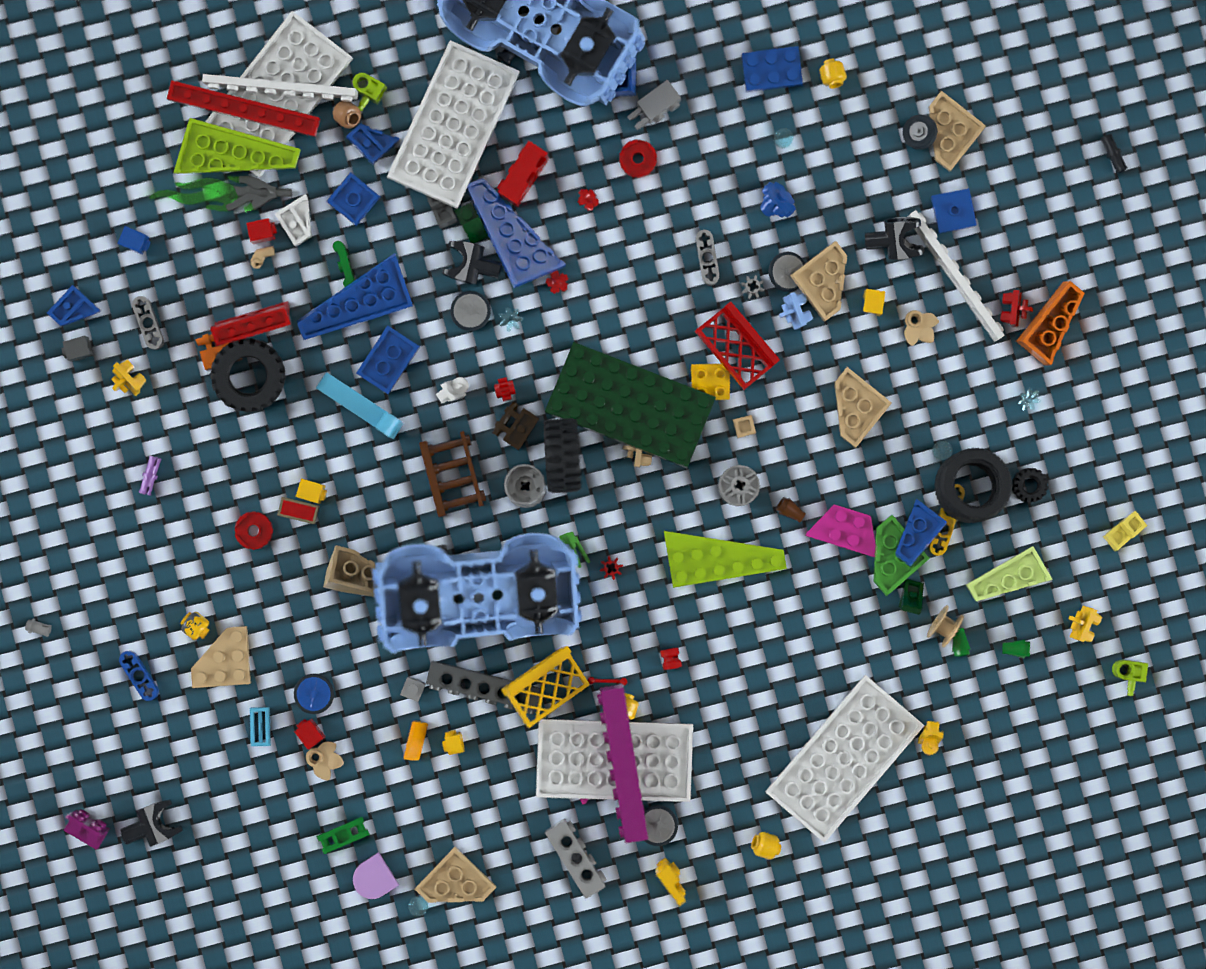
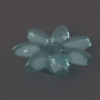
M507 307L506 314H499V317L504 319L499 326L507 325V332L511 331L512 326L519 329L517 322L523 320L522 317L517 316L519 310L516 309L511 312L510 308Z
M1029 388L1027 394H1020L1023 400L1017 404L1019 406L1023 405V411H1026L1029 407L1031 410H1034V403L1041 402L1040 399L1036 398L1039 395V391L1033 393L1032 389Z

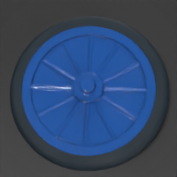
M320 674L303 676L294 688L295 703L302 711L308 714H320L326 711L334 699L332 683Z

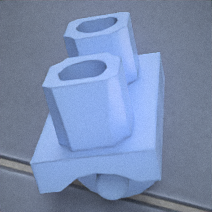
M793 292L783 297L785 304L781 306L784 312L780 313L779 316L780 318L786 317L788 323L792 322L794 330L805 326L807 322L813 319L809 310L802 312L800 305L806 303L803 293L796 294Z

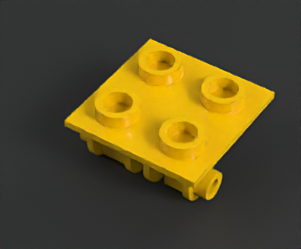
M721 363L691 364V388L715 396V400H730V373Z

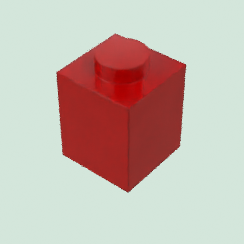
M269 218L246 223L252 244L276 239L275 222L272 223Z
M306 719L302 720L296 725L298 729L294 731L308 750L326 737L313 719L308 721Z

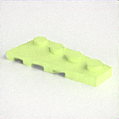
M1032 546L967 583L966 586L974 600L979 601L1053 579Z

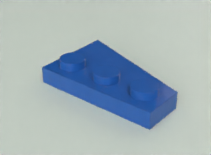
M916 499L895 556L911 567L944 528L947 521Z

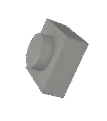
M407 677L400 695L419 702L426 684Z

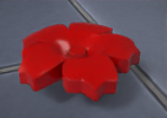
M581 189L578 192L580 195L578 197L579 205H584V208L588 211H592L599 204V200L596 198L593 190Z
M557 270L550 274L551 278H546L545 283L548 287H551L550 292L555 294L559 293L560 290L565 292L568 289L566 281L569 278L567 274L561 273L559 276Z

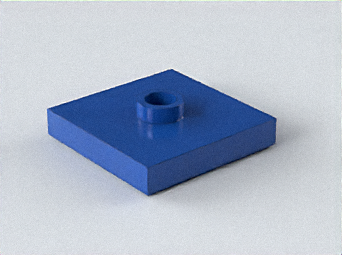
M350 172L326 202L357 226L379 200L380 196Z
M969 188L931 196L938 234L977 226Z

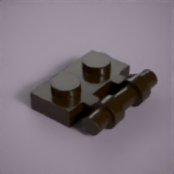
M512 401L510 406L505 408V413L500 421H497L494 425L496 427L492 433L497 437L502 431L507 433L503 441L519 451L540 418L525 408L518 414L515 411L519 405ZM510 418H515L516 420L511 428H508L506 424Z

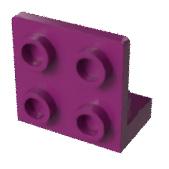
M82 809L67 814L66 818L69 819V822L64 831L92 848L99 849L110 830L106 827L107 824L102 820L92 819L89 817L90 814Z

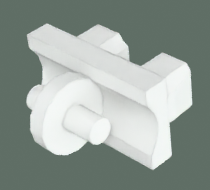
M463 377L444 382L441 385L443 389L436 396L442 404L446 401L461 399L466 396L465 392L469 388V383Z

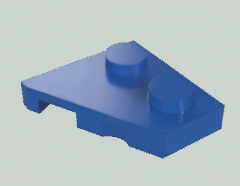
M72 285L51 307L47 314L60 326H65L100 313L101 310Z

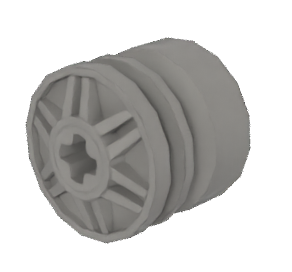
M527 464L517 465L506 475L504 482L505 492L516 506L523 508L534 507L544 498L546 492L545 480L541 472L534 466ZM522 484H530V490L528 492L527 490L521 491L523 489Z
M743 465L732 466L721 475L718 483L721 498L733 506H744L752 502L760 489L759 478L755 471ZM737 480H739L740 483H744L742 491H740L739 488L735 489L734 485L737 484Z

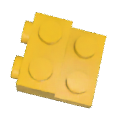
M664 858L656 864V875L680 906L686 902L685 889L679 883V875L681 873L674 862L670 863Z

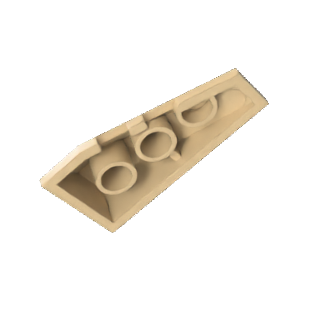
M336 545L326 571L323 587L340 592L374 597V588H377V585H374L372 569H376L375 562L367 560L355 550Z

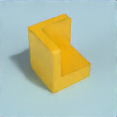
M866 289L863 299H865L863 311L881 316L883 313L885 291Z

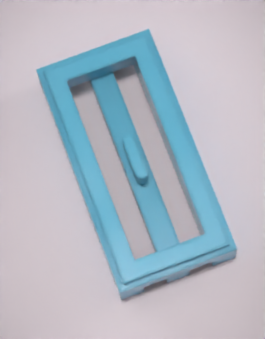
M270 707L250 708L251 746H271ZM262 711H265L266 742H263ZM255 712H258L259 742H255Z

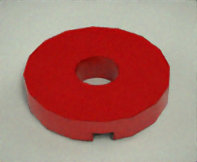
M635 139L629 141L620 152L619 163L621 169L633 178L648 176L656 166V151L650 143L643 140ZM641 154L644 160L642 163L637 164L633 161V156Z
M245 513L235 524V538L240 545L247 549H261L272 539V523L263 513ZM252 525H256L259 529L256 536L249 534V528Z

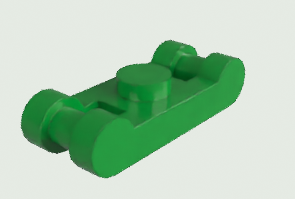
M335 241L333 243V250L339 254L340 261L337 263L340 273L344 272L345 279L343 285L346 287L355 281L346 246L341 241Z
M363 817L316 836L318 842L320 841L323 846V854L370 835L368 829L364 827ZM356 826L359 833L353 835L351 828ZM332 836L334 843L330 845L328 838Z

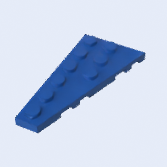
M484 178L469 183L466 190L513 288L566 266L554 254V251L540 240V237L521 217L517 216L512 207L499 197V194Z
M394 253L297 320L303 340L412 307V300L396 254Z

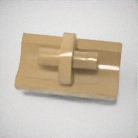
M623 445V450H628L627 458H633V451H636L634 467L640 468V465L651 466L652 455L642 454V451Z

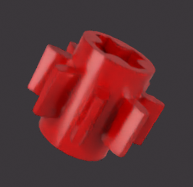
M506 377L498 379L499 384L494 385L497 399L502 398L503 402L512 400L511 395L516 394L513 380L507 381Z
M608 556L607 563L601 561L605 565L604 568L600 569V571L606 572L604 578L612 575L614 580V574L621 575L618 568L623 567V565L616 563L618 558L611 561L610 556ZM615 563L616 572L608 573L606 565Z

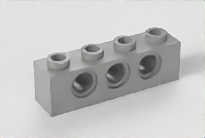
M564 818L545 830V834L583 896L587 899L605 887L604 881L607 879L601 870L597 871L595 868L596 861L591 854L587 855L584 848H586V845L582 838L577 839L574 834L576 829L572 822H567ZM565 836H569L572 839V843L568 846L563 845L561 839ZM574 853H580L582 860L574 862L571 856ZM589 869L593 875L586 879L581 873L583 870Z

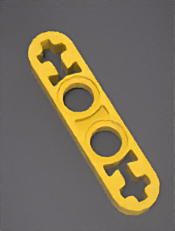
M955 484V489L956 487L958 488V492H960L959 497L963 501L965 490L961 485ZM943 508L940 509L939 516L947 521L946 525L949 531L945 535H942L940 532L937 535L946 538V541L941 540L940 546L943 547L942 550H938L936 553L935 548H933V544H937L939 539L934 538L929 544V551L935 556L943 555L946 552L956 523V519L947 516Z

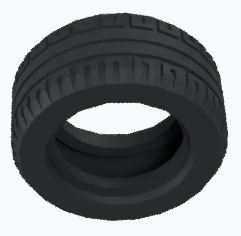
M982 448L964 449L950 456L940 466L935 479V495H937L936 498L941 508L950 517L965 523L982 522L997 515L1008 504L1007 502L1012 493L1011 473L1008 471L1006 464L1003 463V460L996 456L995 453L993 454L991 451ZM963 466L979 467L990 478L992 484L991 495L982 506H971L963 502L957 495L955 477Z

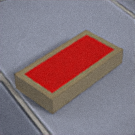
M282 497L277 516L316 524L320 506Z

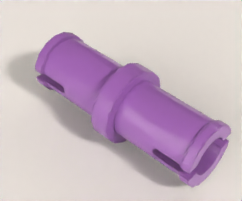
M149 455L146 471L142 474L144 477L139 493L151 496L154 481L158 478L157 471L161 458Z

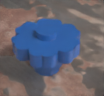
M769 182L762 189L764 200L760 205L763 214L768 217L778 215L781 218L791 216L796 210L793 205L795 201L791 194L785 191L784 186L777 182Z

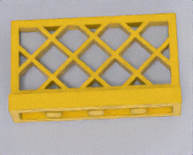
M568 646L559 648L501 689L503 694L509 698L527 728L536 724L590 685L571 656V650ZM566 659L571 664L570 672L561 671L562 662ZM549 671L557 672L555 683L546 681ZM560 673L569 675L568 686L558 684ZM573 676L579 677L583 685L578 688L571 687ZM533 682L541 683L540 694L530 692ZM545 684L554 686L553 696L543 695ZM558 687L567 688L566 697L563 699L556 697ZM519 692L526 694L524 704L518 703L514 697ZM530 695L539 696L537 707L528 705ZM543 697L552 699L549 709L541 708ZM527 708L537 710L536 717L532 721H529L526 716Z

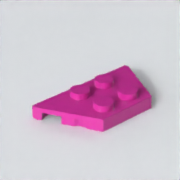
M834 504L806 532L805 536L875 558V538L871 516Z

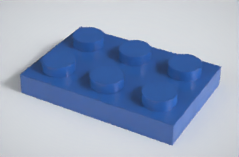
M798 46L741 54L746 92L803 85Z
M387 325L356 374L389 395L420 346Z

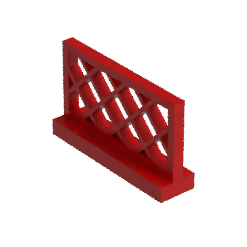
M286 301L215 322V325L211 326L210 330L216 347L291 325L289 302Z
M729 302L723 309L695 330V333L743 390L780 361L732 302ZM720 315L727 320V326L717 325V318ZM704 328H713V338L706 337L702 330ZM717 329L726 330V339L716 338ZM730 331L738 333L739 341L729 340ZM716 342L726 343L725 352L717 350ZM729 344L739 345L738 354L729 353ZM742 346H748L751 349V356L742 355ZM729 357L738 358V367L731 366L728 363ZM742 359L751 360V369L741 368ZM755 360L761 361L765 368L763 370L754 369ZM741 371L750 372V381L747 383L743 381Z

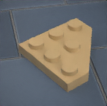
M941 91L928 108L929 116L936 123L938 130L937 138L933 143L935 161L950 172L986 125Z
M834 241L790 275L823 321L828 320L841 310V294L844 287L847 255L837 241Z
M846 367L834 382L840 436L856 448L892 402Z
M247 626L228 627L191 668L192 688L251 684Z
M454 847L417 885L415 890L428 903L483 902L497 886L457 847Z

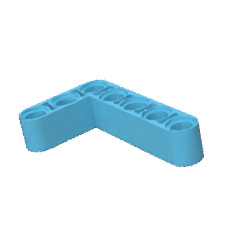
M327 372L316 387L319 391L392 439L396 437L404 425L403 422Z

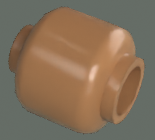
M340 101L334 107L333 118L344 128L350 129L359 123L361 111L351 102Z

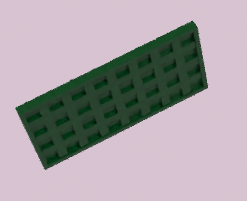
M573 342L545 413L559 419L573 418L577 420V426L688 469L716 397Z

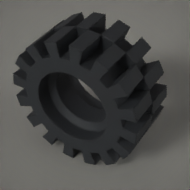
M1036 468L1022 469L1012 479V492L1022 502H1037L1047 494L1046 490L1049 488L1047 486L1049 482L1045 478L1047 476ZM1027 478H1033L1037 482V488L1032 493L1026 492L1023 488V482Z

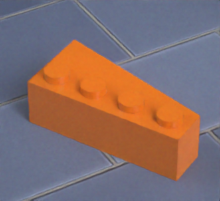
M1071 281L1063 282L1016 342L1043 365H1052L1053 358L1061 346L1064 334L1068 331L1071 319L1075 315L1085 293Z

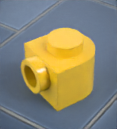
M456 730L445 732V741H442L444 752H448L449 755L465 752L462 733H456Z

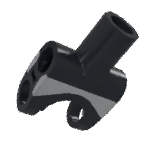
M889 218L884 221L885 231L865 233L866 250L887 248L890 260L912 258L924 253V246L912 244L905 238L906 232L921 226L919 218Z
M449 241L448 247L460 252L463 255V262L457 268L442 269L444 276L476 285L479 274L499 278L502 263L483 258L484 246L469 242Z
M171 799L153 803L137 810L136 814L139 821L120 829L125 844L128 845L146 837L149 846L152 847L183 831L182 826L176 828L166 827L161 822V813L167 806L172 805Z

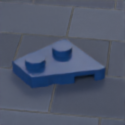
M361 123L347 135V139L372 165L400 142V139L396 136L386 135L380 130L371 129L369 126Z

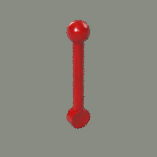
M589 677L587 679L589 684L595 682L626 685L628 682L626 678L594 679Z

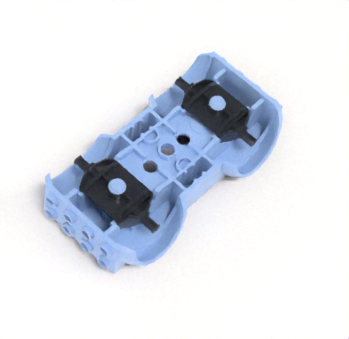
M437 0L440 17L444 24L463 42L485 52H489L498 46L507 49L537 66L540 77L550 89L565 100L579 106H588L597 101L604 105L611 102L615 97L617 86L621 85L625 80L627 69L633 66L636 59L634 58L635 55L645 45V37L639 28V19L606 0ZM522 6L529 8V13L525 17L520 16L518 13L519 8ZM538 15H543L545 18L542 24L535 23V18ZM555 24H559L562 27V31L558 35L551 33V27Z
M526 533L514 536L506 541L500 551L447 555L439 547L427 544H411L398 547L389 552L383 562H376V569H372L374 585H377V588H374V598L376 605L379 604L378 607H375L377 622L380 623V625H377L379 643L383 642L384 648H387L391 653H397L402 650L424 647H454L459 638L504 634L509 641L531 636L572 635L579 628V622H582L581 611L578 610L577 604L581 602L580 592H577L576 585L579 584V574L575 570V566L578 565V556L569 544H564L559 538L544 533ZM494 590H501L503 592V597L500 600L492 598ZM460 593L464 596V601L461 604L453 602L455 594ZM476 593L484 595L483 600L480 602H475L473 596Z

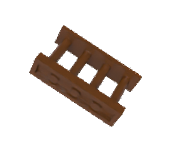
M464 431L460 432V439L434 446L432 444L429 445L427 441L419 443L438 517L447 516L446 511H449L450 508L476 501L482 507L484 506L483 502L486 501L484 490L480 491L469 446L472 445L469 434L465 435ZM464 446L466 457L440 464L433 463L432 456L435 453ZM469 465L470 476L443 483L442 481L438 482L436 474H440V471ZM470 483L474 484L476 494L450 501L443 500L441 493L444 490Z

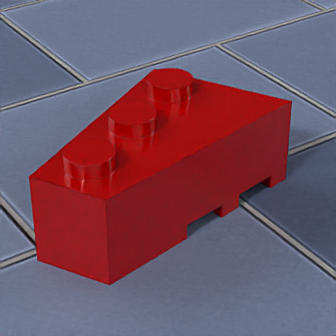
M528 140L525 147L520 151L516 162L510 166L506 179H502L497 187L499 189V196L518 207L549 161L548 152Z

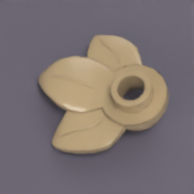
M917 310L907 313L905 317L907 327L904 331V336L908 344L913 346L918 339L922 342L932 343L934 341L932 327L939 323L937 317L932 313L922 314ZM916 317L918 319L917 323H912L911 318Z
M323 742L318 748H312L306 754V762L313 767L314 774L320 779L330 780L331 769H337L344 764L341 756L334 752L336 743ZM313 754H318L319 760H313Z

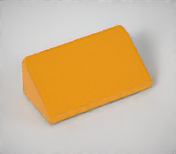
M417 720L412 722L404 759L416 761L420 759L428 723Z

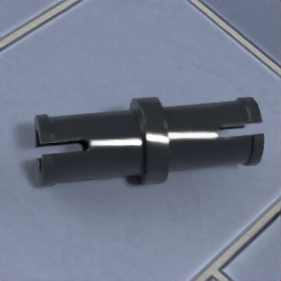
M1108 134L1102 137L1100 140L1107 151L1106 156L1111 160L1116 173L1126 170L1128 167L1122 158L1121 149H1118L1114 141L1113 135Z

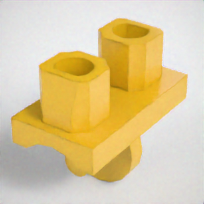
M129 360L121 364L116 362L112 370L116 375L111 379L115 383L112 389L115 392L121 389L123 393H126L129 389L137 396L140 393L141 387L146 383V378L141 373H138L133 378L129 375L134 370V366Z
M1083 605L1081 611H1077L1075 617L1069 616L1068 619L1073 621L1070 627L1073 629L1070 638L1081 642H1092L1095 635L1089 629L1092 624L1098 626L1102 619V616L1097 613L1098 610Z
M928 721L927 725L923 727V732L918 737V744H922V751L927 755L935 754L938 751L939 742L943 739V732H939V722Z

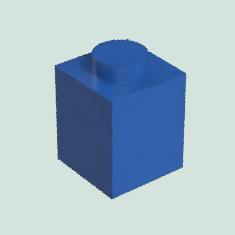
M125 226L117 244L143 255L144 251L146 252L150 246V237Z

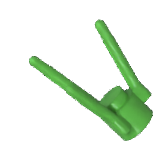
M574 532L559 536V539L564 544H569L571 549H574L575 554H577L575 550L577 546L586 562L590 563V559L581 546L578 537H575ZM578 558V565H577V566H578V568H581V563H580V560H579V558Z

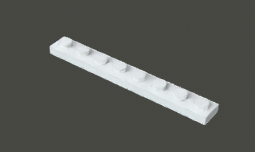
M203 74L202 82L208 86L207 88L218 90L219 87H227L229 91L246 89V92L257 93V90L265 91V94L276 95V92H280L289 97L301 94L304 98L322 96L324 100H333V98H341V101L352 102V99L358 100L356 88Z
M916 210L912 212L908 217L921 220V226L914 229L995 342L1005 336L1001 324L995 322L992 318L991 310L982 304V298L979 293L972 290L969 279L965 275L962 276L958 270L960 268L954 259L951 260L948 256L947 248L943 244L940 245L936 239L937 234L932 228H928L923 214L918 213Z

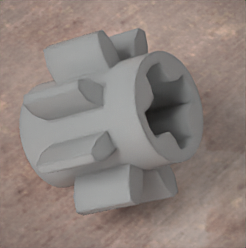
M757 275L753 279L747 276V283H741V286L745 287L742 294L747 293L748 299L753 295L759 298L758 291L764 292V289L760 288L764 281L756 280ZM751 283H754L757 288L753 292L748 287Z

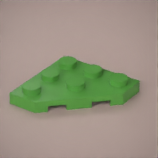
M890 515L876 528L873 582L885 596H888L930 559L923 551L910 567L895 556L905 529L893 515Z

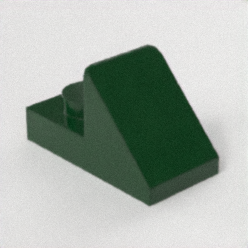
M471 202L454 210L470 243L476 244L489 237Z
M909 579L904 581L899 602L901 611L920 615L924 583Z

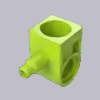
M358 73L353 78L354 88H356L358 94L363 96L358 105L360 111H363L369 100L376 104L380 102L387 89L384 83L366 73ZM361 81H368V85L365 88L358 86Z
M1118 660L1113 664L1112 672L1114 676L1128 680V696H1133L1136 681L1146 683L1148 663ZM1125 664L1128 670L1126 674L1122 675L1120 667Z

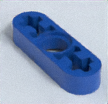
M134 651L123 652L119 657V662L139 695L146 701L154 700L159 694V689L142 661ZM126 655L133 656V659L131 660L132 664H138L139 667L133 668L130 671L129 668H132V665L130 663H125L124 660L127 659ZM137 670H141L144 673L142 681H137L134 678V673ZM148 680L149 683H147L146 686L149 689L153 688V696H146L145 692L147 691V689L145 688V686H142L140 688L139 684H143Z

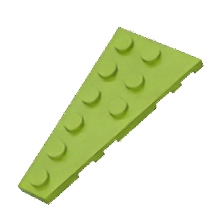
M189 118L173 173L189 174L295 169L301 150Z
M664 531L673 588L787 569L784 550Z

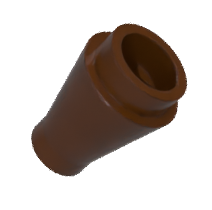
M783 497L776 507L780 515L801 522L806 514L790 498Z

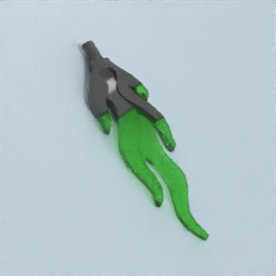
M229 175L227 176L229 180L235 183L247 184V186L237 187L218 179L203 178L184 184L175 183L176 186L182 189L203 188L204 190L200 192L186 194L172 190H161L150 195L149 198L168 197L186 205L205 201H217L224 204L207 205L206 208L220 212H229L251 202L243 209L245 211H252L264 206L273 199H277V197L292 196V189H277L253 176Z

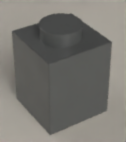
M85 335L63 342L62 353L68 361L75 362L94 356L90 338Z

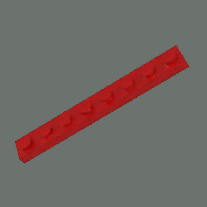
M171 80L167 100L312 137H316L320 118L173 80Z

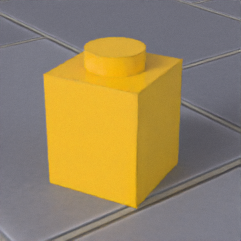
M301 478L295 497L320 504L326 498V486Z

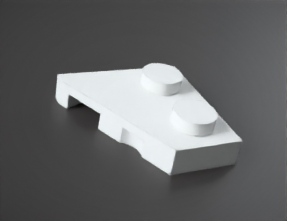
M306 194L274 213L295 247L312 237L309 202Z

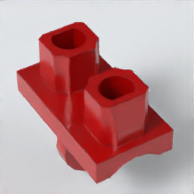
M1013 290V293H1003L1002 303L1004 305H1012L1011 312H1001L1000 321L1010 324L1012 327H1019L1020 312L1021 319L1027 318V312H1033V308L1028 307V300L1023 299L1021 306L1022 293L1019 290Z

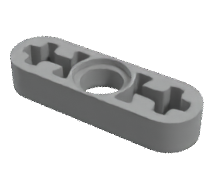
M701 230L696 235L701 276L703 282L711 286L719 280L714 240L710 231ZM702 234L710 238L707 240V247L711 246L712 249L700 250V248H704L703 241H699ZM706 252L711 253L713 256V260L710 263H705L702 260V255ZM715 265V268L711 267V272L716 277L713 278V281H710L709 278H705L708 275V268L703 269V266L710 267Z
M138 296L133 300L132 307L144 341L149 348L158 350L164 345V338L149 299L144 296ZM139 301L146 303L144 305L145 312L148 313L150 311V314H144L141 308H137L140 305ZM146 318L153 320L151 328L144 327L143 321ZM155 329L157 330L156 332H153L154 337L159 338V341H157L156 346L152 343L150 344V341H152L153 338L151 334H146V332H152Z

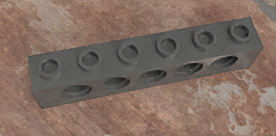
M431 661L426 684L430 685V689L440 691L441 688L448 689V693L459 696V693L467 694L466 698L478 700L479 697L486 699L485 703L496 705L499 702L503 703L505 708L515 710L508 697L501 698L498 695V690L511 683L512 680ZM445 673L450 674L453 678L450 684H446L442 680V676ZM463 678H468L471 681L470 688L465 689L461 686ZM481 683H487L490 686L488 693L480 691L479 686ZM531 686L530 692L540 694L541 688ZM530 695L528 705L537 707L539 696ZM527 708V714L534 715V712L537 711Z

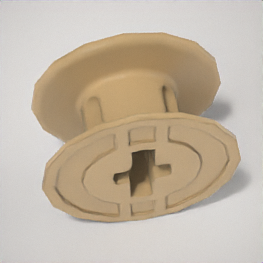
M948 605L937 615L926 636L929 638L934 632H937L945 637L942 642L943 648L954 637L964 619V615H960L956 621L947 617Z

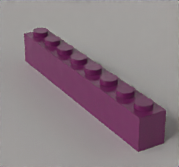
M623 684L599 688L600 694H597L598 705L603 707V713H600L601 724L606 725V732H603L605 744L609 743L610 750L606 751L608 763L612 762L613 769L609 770L611 781H615L616 786L612 791L614 800H618L619 807L615 809L617 819H621L622 826H619L620 838H624L625 843L648 840Z

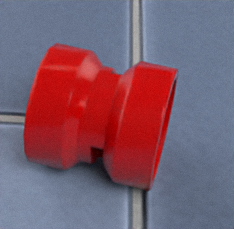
M678 647L660 651L661 657L664 660V670L682 667L681 660L678 658Z

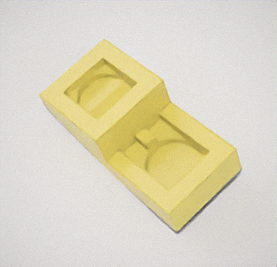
M1134 511L1108 531L1103 538L1114 551H1117L1148 525Z

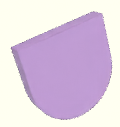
M379 852L362 862L356 868L353 875L354 888L361 896L367 899L380 898L399 886V883Z

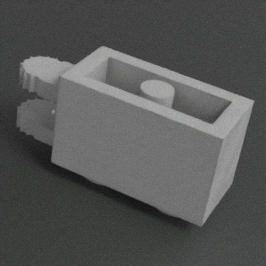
M666 80L637 101L636 106L638 109L632 112L628 119L631 121L641 113L645 118L635 125L637 130L648 123H658L665 117L663 114L669 110L673 112L680 106L681 97L671 83Z

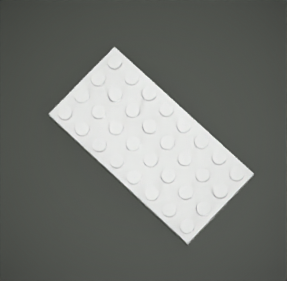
M292 11L240 78L332 86L353 58ZM238 89V91H229L227 93L228 95L308 115L322 99V96L304 98L301 94L289 97L280 92H276V95L265 94V91L257 90V93L246 92V89ZM212 112L205 121L206 123L284 145L295 134L292 131L217 112ZM253 170L251 172L260 178L266 170Z
M450 40L387 178L458 209L520 71Z
M864 675L765 792L825 843L925 725L868 676Z
M541 719L539 721L536 797L614 800L612 789L616 788L615 781L610 779L609 770L613 768L612 762L608 763L606 751L610 749L609 743L605 744L603 732H606L605 724H601V721ZM629 722L642 800L690 802L693 724Z

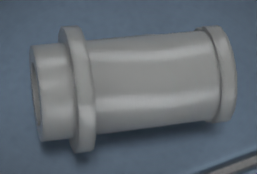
M34 618L32 620L28 619L25 630L31 634L33 632L46 637L49 636L52 625L37 622Z

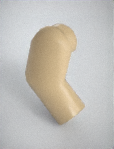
M274 247L257 249L251 258V266L255 269L260 268L266 257L275 255Z

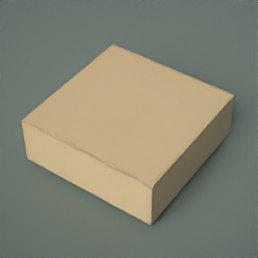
M752 415L733 419L737 438L756 434Z

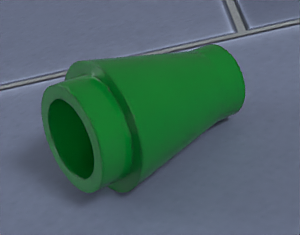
M959 628L953 637L952 652H954V657L970 655L969 650L971 648L964 628Z
M1024 639L1003 642L1002 654L1024 659L1025 657H1030V641H1025Z

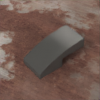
M426 195L440 229L458 222L451 206Z

